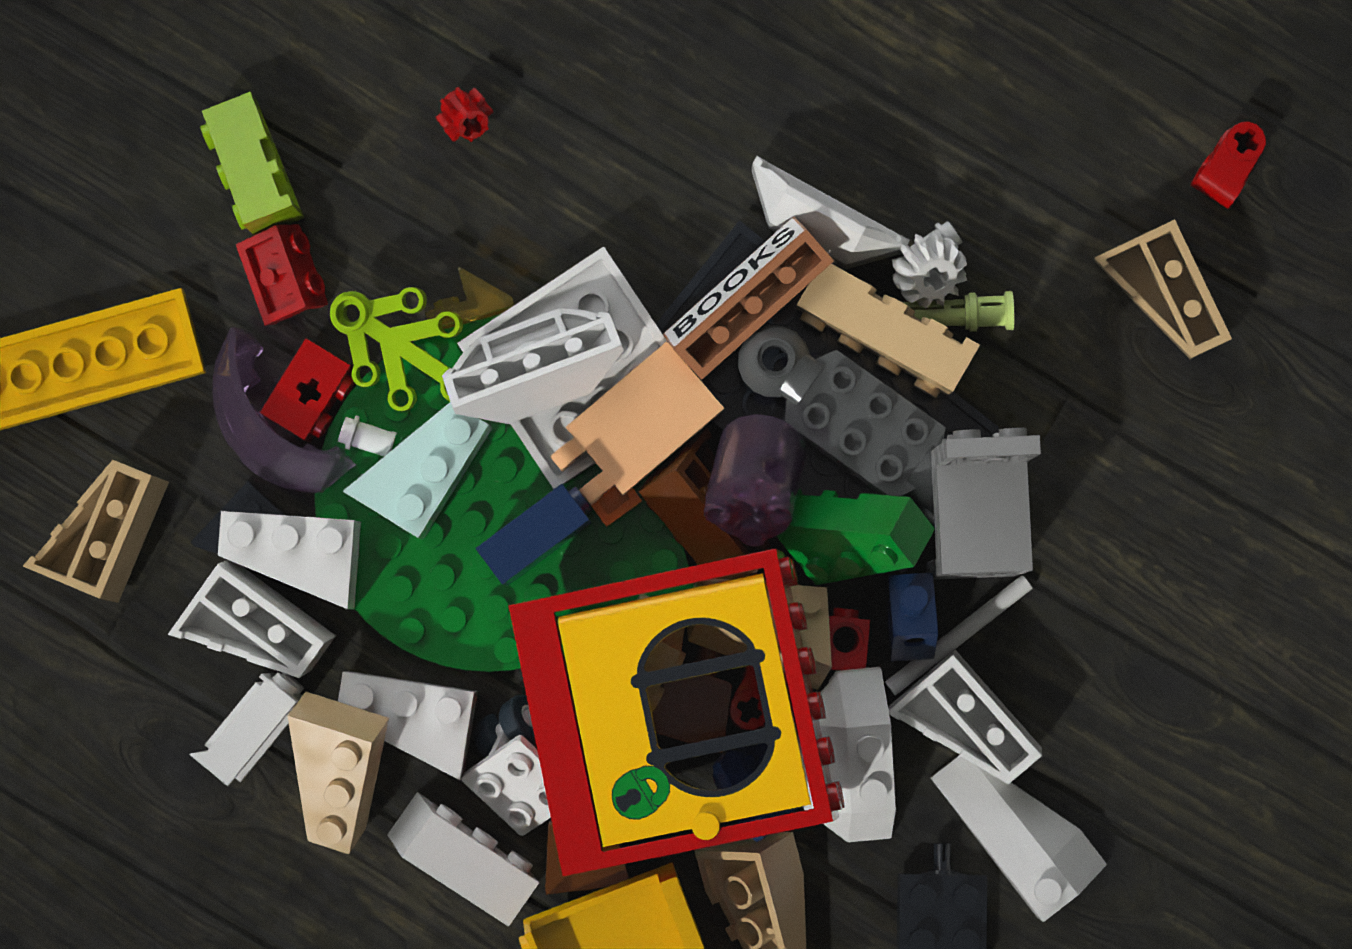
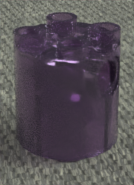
M755 414L739 417L729 423L720 436L706 492L704 508L706 520L716 524L724 532L740 538L744 544L753 547L761 546L765 543L766 539L773 538L784 532L793 520L806 459V445L801 434L789 423L772 416Z

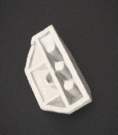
M756 156L752 164V174L768 229L776 233L794 216L834 260L831 264L842 270L903 254L900 245H908L909 239Z
M558 308L476 339L459 357L452 369L449 368L442 375L455 414L510 424L592 393L624 349L610 313L599 312L595 314L585 310Z
M880 667L836 671L830 678L827 686L821 691L826 718L820 719L819 723L822 738L830 736L835 763L828 766L831 781H840L845 808L838 810V819L823 824L847 842L890 839L892 837L896 805L891 722L882 670ZM799 740V747H800V752H801L803 767H804V771H805L807 786H808L809 795H810V800H811V805L803 806V809H804V810H809V809H814V807H813L811 792H810V788H809V783H808L806 768H805V764H804V759H803L801 744H800V740Z

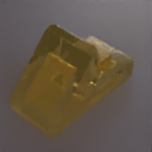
M458 267L467 300L459 302L458 297L442 299L434 302V310L427 311L425 314L427 320L436 318L441 312L453 311L459 314L463 324L502 314L513 307L515 303L508 294ZM446 316L442 320L443 330L455 327V321L452 317Z

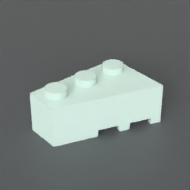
M450 402L343 490V492L423 540L492 428L479 418L455 414Z

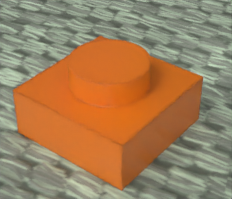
M614 486L591 506L605 526L608 527L639 505L642 500L633 488L625 495H622Z

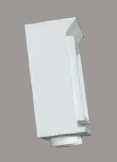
M279 672L261 674L259 678L264 682H255L205 743L208 750L189 755L227 786L235 778L242 782L288 726L287 715L302 697L300 693L304 687L290 675L280 674Z

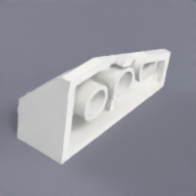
M959 755L930 777L1035 916L1042 922L1046 921L1077 897L1107 865L1079 828L1013 783L1006 784Z

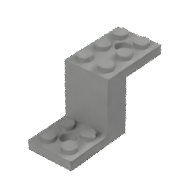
M1027 428L999 429V433H994L993 437L981 438V430L953 431V435H948L947 439H943L942 443L931 451L936 559L927 562L926 565L927 573H933V580L1012 577L1033 571L1027 462L1041 454L1040 435L1027 436Z

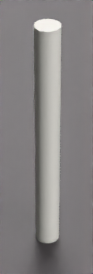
M1021 575L937 641L934 659L909 662L886 680L885 684L896 696L1033 588L1030 583Z

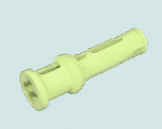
M1005 291L1003 296L977 297L975 292L968 293V295H964V299L944 300V306L937 304L933 300L927 309L920 306L917 301L913 303L902 302L914 310L915 314L913 316L920 320L922 317L930 320L932 318L945 326H965V330L969 329L970 332L977 331L978 327L1005 326L1006 330H1014V299L1012 291Z

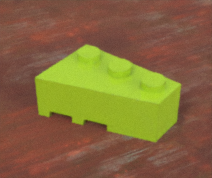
M248 92L203 110L202 113L206 124L201 125L200 129L210 150L216 149L221 163L216 166L224 188L226 190L230 189L235 202V205H232V209L242 230L247 228L253 235H257L275 225H289L304 219L254 95Z

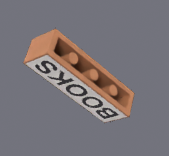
M793 216L664 332L663 335L673 350L702 380L833 263L834 260Z

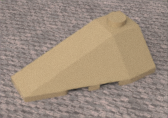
M793 832L769 834L759 842H755L753 838L695 850L705 892L712 905L719 902L730 923L725 930L731 941L738 939L743 949H806L804 873Z

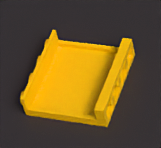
M673 862L523 919L525 935L519 937L522 949H706Z

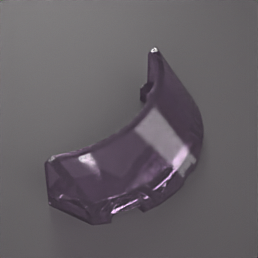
M232 327L216 358L212 385L215 414L226 442L237 453L241 462L264 480L290 490L323 493L355 464L341 447L335 446L329 450L322 451L311 444H306L303 448H300L273 431L246 395L261 380L257 371L254 370V360L256 356L259 357L264 349L251 333L237 327Z

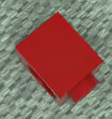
M833 608V616H829L832 670L866 668L870 620L859 619L860 610ZM841 627L850 629L854 635V644L847 652L838 651L833 644V635Z

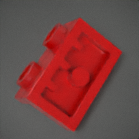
M298 224L275 225L236 244L265 326L275 325L307 309L321 308L328 304L324 293V281L316 271L310 254L309 240Z

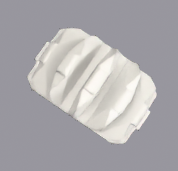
M932 231L925 241L921 235L915 234L914 245L911 247L903 244L900 245L904 256L892 259L893 268L896 270L892 275L893 282L898 289H901L903 297L911 303L917 301L920 306L927 309L934 299L937 304L944 306V296L948 293L959 296L958 288L955 284L967 281L966 273L963 270L967 265L966 257L961 251H958L957 244L951 238L946 237L943 239L938 233Z

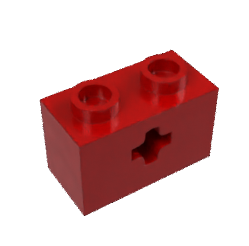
M305 339L260 413L311 443L314 436L320 439L333 420V416L328 413L336 400L339 399L343 402L355 384L351 377L353 367L310 340ZM319 382L316 390L321 394L318 401L310 399L305 405L307 396L302 393L303 388L306 385L313 388Z

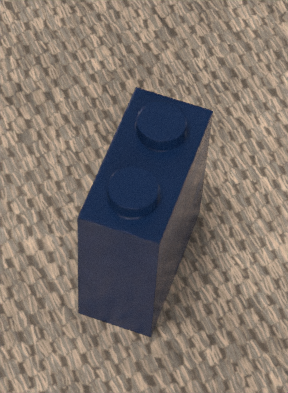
M561 484L475 549L501 584L509 586L592 524L586 515L593 509L576 487L568 492L564 485Z

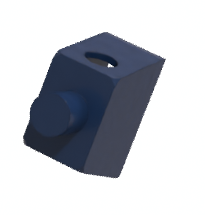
M933 573L888 575L884 579L890 662L934 659L938 638ZM911 638L924 639L919 642H906V640Z

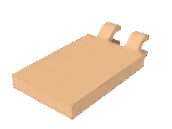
M666 341L568 424L566 429L574 438L560 447L550 457L562 472L585 452L592 458L602 472L579 491L589 504L593 505L614 486L622 495H625L720 414L724 407Z

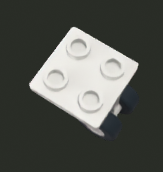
M516 695L500 708L499 721L494 714H489L475 725L473 731L474 742L484 759L467 770L462 777V781L511 828L523 836L551 818L538 751L534 747L536 746L527 696Z

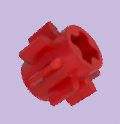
M457 87L455 91L450 92L444 99L440 100L442 113L436 116V120L444 128L445 133L452 141L455 142L462 136L464 139L473 142L474 139L480 137L489 129L487 116L493 113V109L486 103L485 98L476 88H473L468 94Z

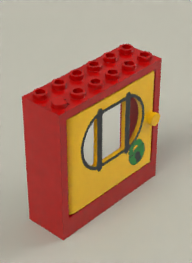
M775 548L509 605L562 876L833 822L839 818L838 810L845 808L840 781H831L828 765L835 763L834 749L830 736L822 738L819 720L826 718V712L821 692H813L809 675L817 674L812 648H808V646L803 647L800 631L807 630L808 628L803 604L793 600L791 587L798 585L793 559L784 557V553ZM764 568L766 577L765 581L763 573L568 615L556 617L555 612ZM769 591L771 606L773 610L776 630L778 634L781 654L783 658L785 673L787 677L790 697L792 701L795 721L797 725L799 740L801 744L814 809L774 816L770 818L720 828V823L811 805L809 790L807 786L805 771L803 767L800 747L798 743L795 723L793 719L790 699L788 695L786 680L784 676L781 656L779 652L776 632L774 628L772 613L767 592ZM711 625L720 627L737 636L747 646V650L741 653L651 672L645 669L647 661L656 646L671 633L688 626ZM748 665L754 667L765 719L764 728L667 749L659 747L647 691L648 687ZM760 743H766L768 746L765 756L757 769L742 782L725 789L704 790L689 786L679 781L665 768L668 762ZM688 829L693 830L691 834L603 851L602 843L603 847Z

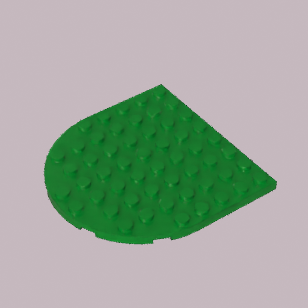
M499 315L463 324L462 331L455 337L444 338L438 335L415 340L413 343L450 368H453L459 357L463 354L457 343ZM455 327L444 329V331L450 333ZM403 358L407 384L415 390L417 395L415 405L406 411H396L390 407L387 398L390 388L384 360L377 364L381 371L380 380L370 387L355 386L338 410L326 435L316 473L315 513L316 518L345 519L361 522L354 609L383 637L401 649L424 660L442 666L469 671L492 672L520 669L509 605L689 567L683 546L675 540L672 532L659 516L648 507L645 499L639 493L641 487L652 474L650 472L633 487L642 500L639 505L608 527L605 526L593 509L586 515L592 524L509 586L502 585L475 548L554 490L511 424L481 419L489 424L492 430L423 540L343 492V490L383 458V456L353 446L349 450L345 449L346 444L338 442L346 417L354 419L355 416H359L360 422L390 432H397L392 447L393 450L450 403L443 397L438 381ZM372 370L362 378L363 381L369 382L372 379ZM399 390L396 393V402L401 406H405L409 401L407 392ZM594 464L564 484V487L568 492L574 487L580 490L590 480L600 474L602 470L597 464ZM691 583L644 594L652 597L690 589L694 585ZM639 595L555 612L558 617L637 600Z

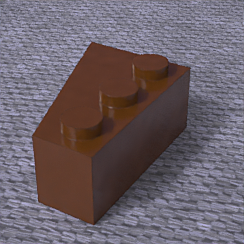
M707 426L698 431L657 466L641 487L639 493L645 499L648 507L659 516L672 532L675 540L685 548L698 565L771 550L772 546L747 500L739 502L727 479L733 475L728 464L725 463L720 466L711 450L708 441L713 439V436ZM759 569L715 579L732 580L754 574Z

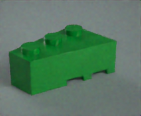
M793 487L787 488L766 523L815 585L914 567L935 530L911 497L861 493L858 499L838 498L836 491L824 490L821 496L801 495V489Z

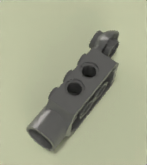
M767 325L759 328L743 342L738 353V368L742 379L756 393L765 397H784L786 399L783 422L785 428L879 495L901 497L908 495L934 514L931 451L942 443L945 435V426L838 350L814 359L811 357L807 344L796 331L783 325ZM770 349L781 350L787 358L786 367L780 371L768 370L762 362L763 354Z

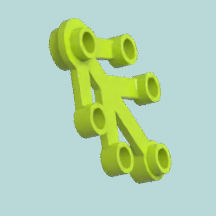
M408 287L397 295L369 300L360 292H344L334 299L330 308V318L334 327L348 336L354 364L351 375L355 384L360 387H370L375 385L381 377L379 366L375 362L370 361L367 334L380 343L390 388L387 398L392 409L396 411L409 410L415 405L417 400L415 390L407 384L402 358L438 381L443 397L450 402L442 375L450 367L411 341L438 335L444 338L457 336L463 328V321L460 315L453 311H445L433 319L390 328L375 317L400 310L409 314L421 312L427 304V297L423 290L417 287ZM410 292L416 293L419 298V303L414 309L409 308L406 304V296ZM351 305L357 306L360 311L359 318L354 322L347 317V309ZM446 316L452 317L455 321V328L450 333L445 332L442 328V320ZM365 365L370 367L373 372L372 379L369 382L363 381L360 377V370ZM399 390L406 391L409 396V401L405 406H401L396 402L395 397Z

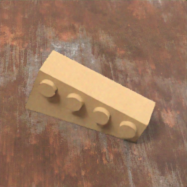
M830 264L808 284L796 305V309L802 312L799 318L802 322L820 332L824 330L825 326L840 334L837 342L855 353L860 354L863 348L878 356L875 364L893 375L899 376L901 370L917 379L914 386L931 397L937 398L939 393L948 396L954 391L980 344L967 337L963 344L952 338L954 334L948 330L947 326L932 318L931 320L926 317H922L921 320L913 316L915 311L909 308L908 305L888 295H884L883 298L875 294L877 290L873 286L833 264Z

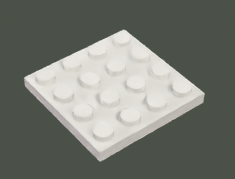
M604 247L457 343L464 353L478 338L558 308L585 310L595 314L599 312L610 313L624 351L594 391L510 423L553 489L561 484H566L596 464L586 452L563 472L553 462L550 456L574 438L568 432L566 426L667 341Z

